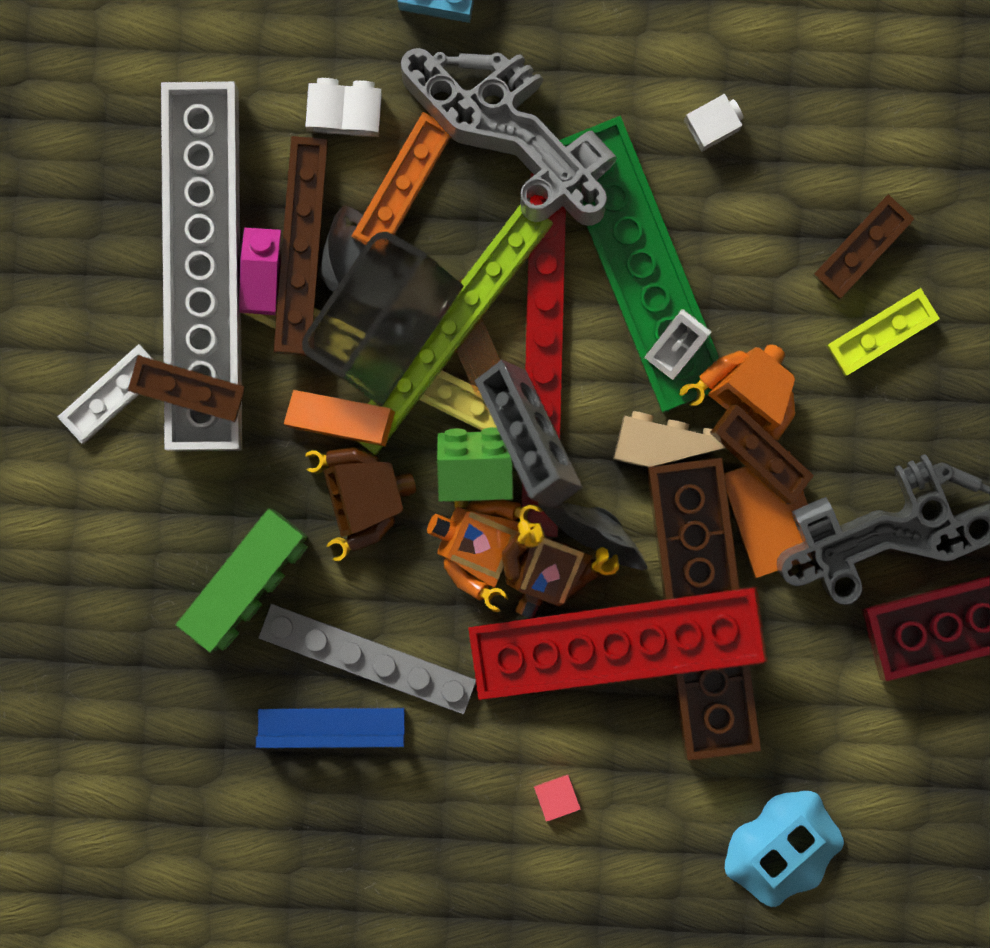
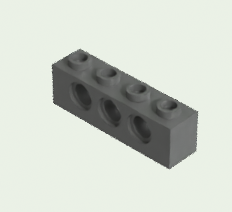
M504 360L499 361L477 378L475 383L530 499L555 508L580 490L582 485L526 370Z

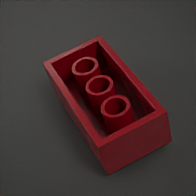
M990 576L862 609L880 680L890 681L990 655Z

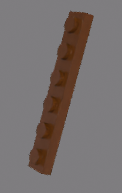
M291 136L274 353L311 356L328 139Z

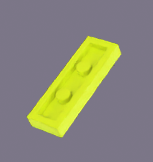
M920 288L831 342L826 347L844 376H847L940 318Z

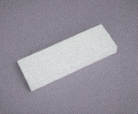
M140 344L58 416L81 444L86 443L139 395L127 391L137 356L140 355L153 359Z

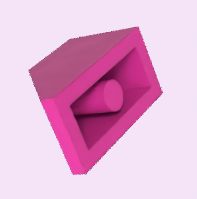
M244 227L240 262L239 313L276 315L282 255L281 230Z

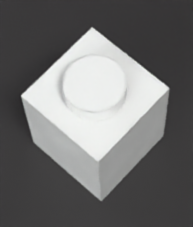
M723 94L687 114L684 121L702 152L740 131L742 127L740 120L744 119V116L734 99L729 101L726 95Z

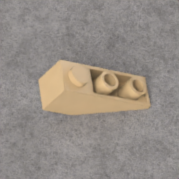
M633 411L631 417H623L613 460L648 468L721 450L725 447L710 434L712 429L704 428L702 434L688 431L690 424L668 419L667 425L653 422V415Z

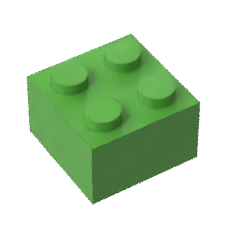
M497 427L485 428L481 432H467L464 429L454 428L446 430L445 433H438L439 501L513 499L512 459Z

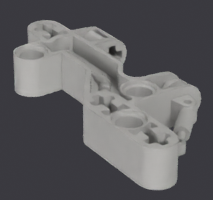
M420 48L411 49L404 54L401 60L404 86L452 139L461 144L516 155L534 174L523 185L521 190L520 206L525 218L533 222H541L563 206L580 224L589 226L601 221L605 213L606 192L597 180L613 166L617 157L592 130L584 133L565 147L538 117L516 110L519 105L536 92L543 82V77L540 74L532 75L534 70L530 65L524 66L525 58L522 55H516L510 60L501 53H493L492 55L459 53V57H449L442 52H438L432 56L429 52ZM445 64H459V68L487 69L493 73L473 89L464 90L447 73L443 66ZM438 92H445L450 95L448 99L443 101L433 98L434 94ZM493 95L501 98V101L497 104H489L484 101L486 97ZM534 195H540L546 199V202L541 205H534L528 199Z

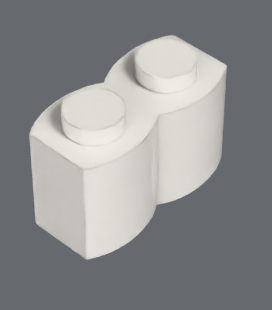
M318 78L317 83H309L306 131L379 137L382 89L375 88L374 82L353 81V86L338 85L339 81L336 79Z

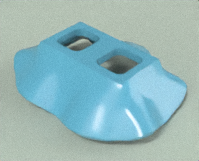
M812 791L783 793L770 799L756 820L745 823L733 833L725 859V872L730 879L743 886L760 902L770 907H776L789 896L817 887L822 881L830 860L842 850L844 840L839 828L832 821L817 793ZM799 825H803L815 839L814 843L803 853L797 852L787 840V836ZM771 850L778 851L787 862V867L776 877L769 876L760 865V860Z

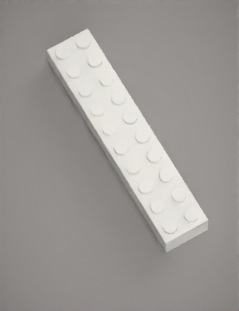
M161 82L164 363L242 386L241 313H239V90L235 82ZM164 402L165 450L242 451V403L235 423Z

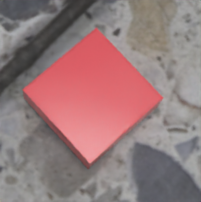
M568 774L534 786L546 822L581 810Z

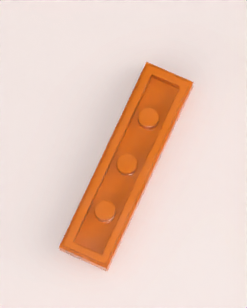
M425 112L421 114L351 236L355 241L382 256L451 139V136L429 114Z

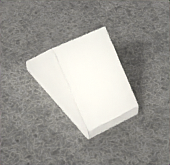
M682 309L644 358L673 380L710 335L711 331Z

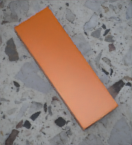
M293 390L284 425L288 428L386 447L395 411L391 408Z

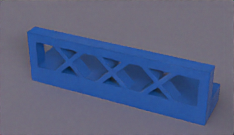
M405 708L258 709L256 748L404 747Z

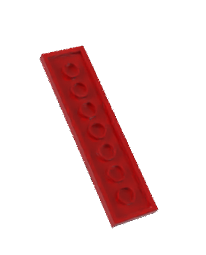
M757 587L468 627L479 700L767 662Z

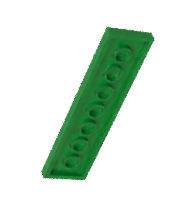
M620 115L559 141L567 147L581 135L592 130L617 157L613 166L597 180L606 192L604 217L595 225H586V228L660 410L663 413L697 398V391L694 388L689 389L685 395L680 396L681 388L686 384H697L701 380L699 376L719 356L709 335L673 380L644 358L682 309L706 327V324ZM707 388L704 391L705 395L709 394L712 389Z

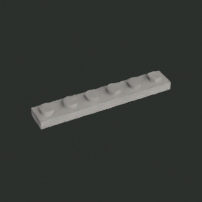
M271 604L259 635V639L461 714H464L476 683L474 678Z

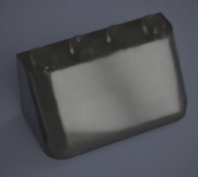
M380 232L368 241L304 335L302 340L303 352L369 400L382 407L464 285L428 254L389 232Z

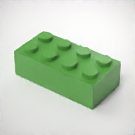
M268 509L176 623V626L210 653L218 649L222 651L227 649L240 633L235 629L242 619L245 622L247 620L250 621L262 606L258 599L266 590L268 593L273 592L283 580L285 575L281 570L288 561L291 564H295L307 550L308 546L304 544V541L308 536L277 511Z

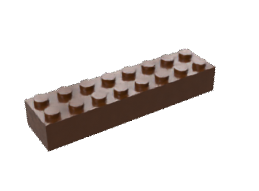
M722 458L648 467L647 477L664 600L739 590ZM750 664L674 674L684 756L688 761L761 751Z

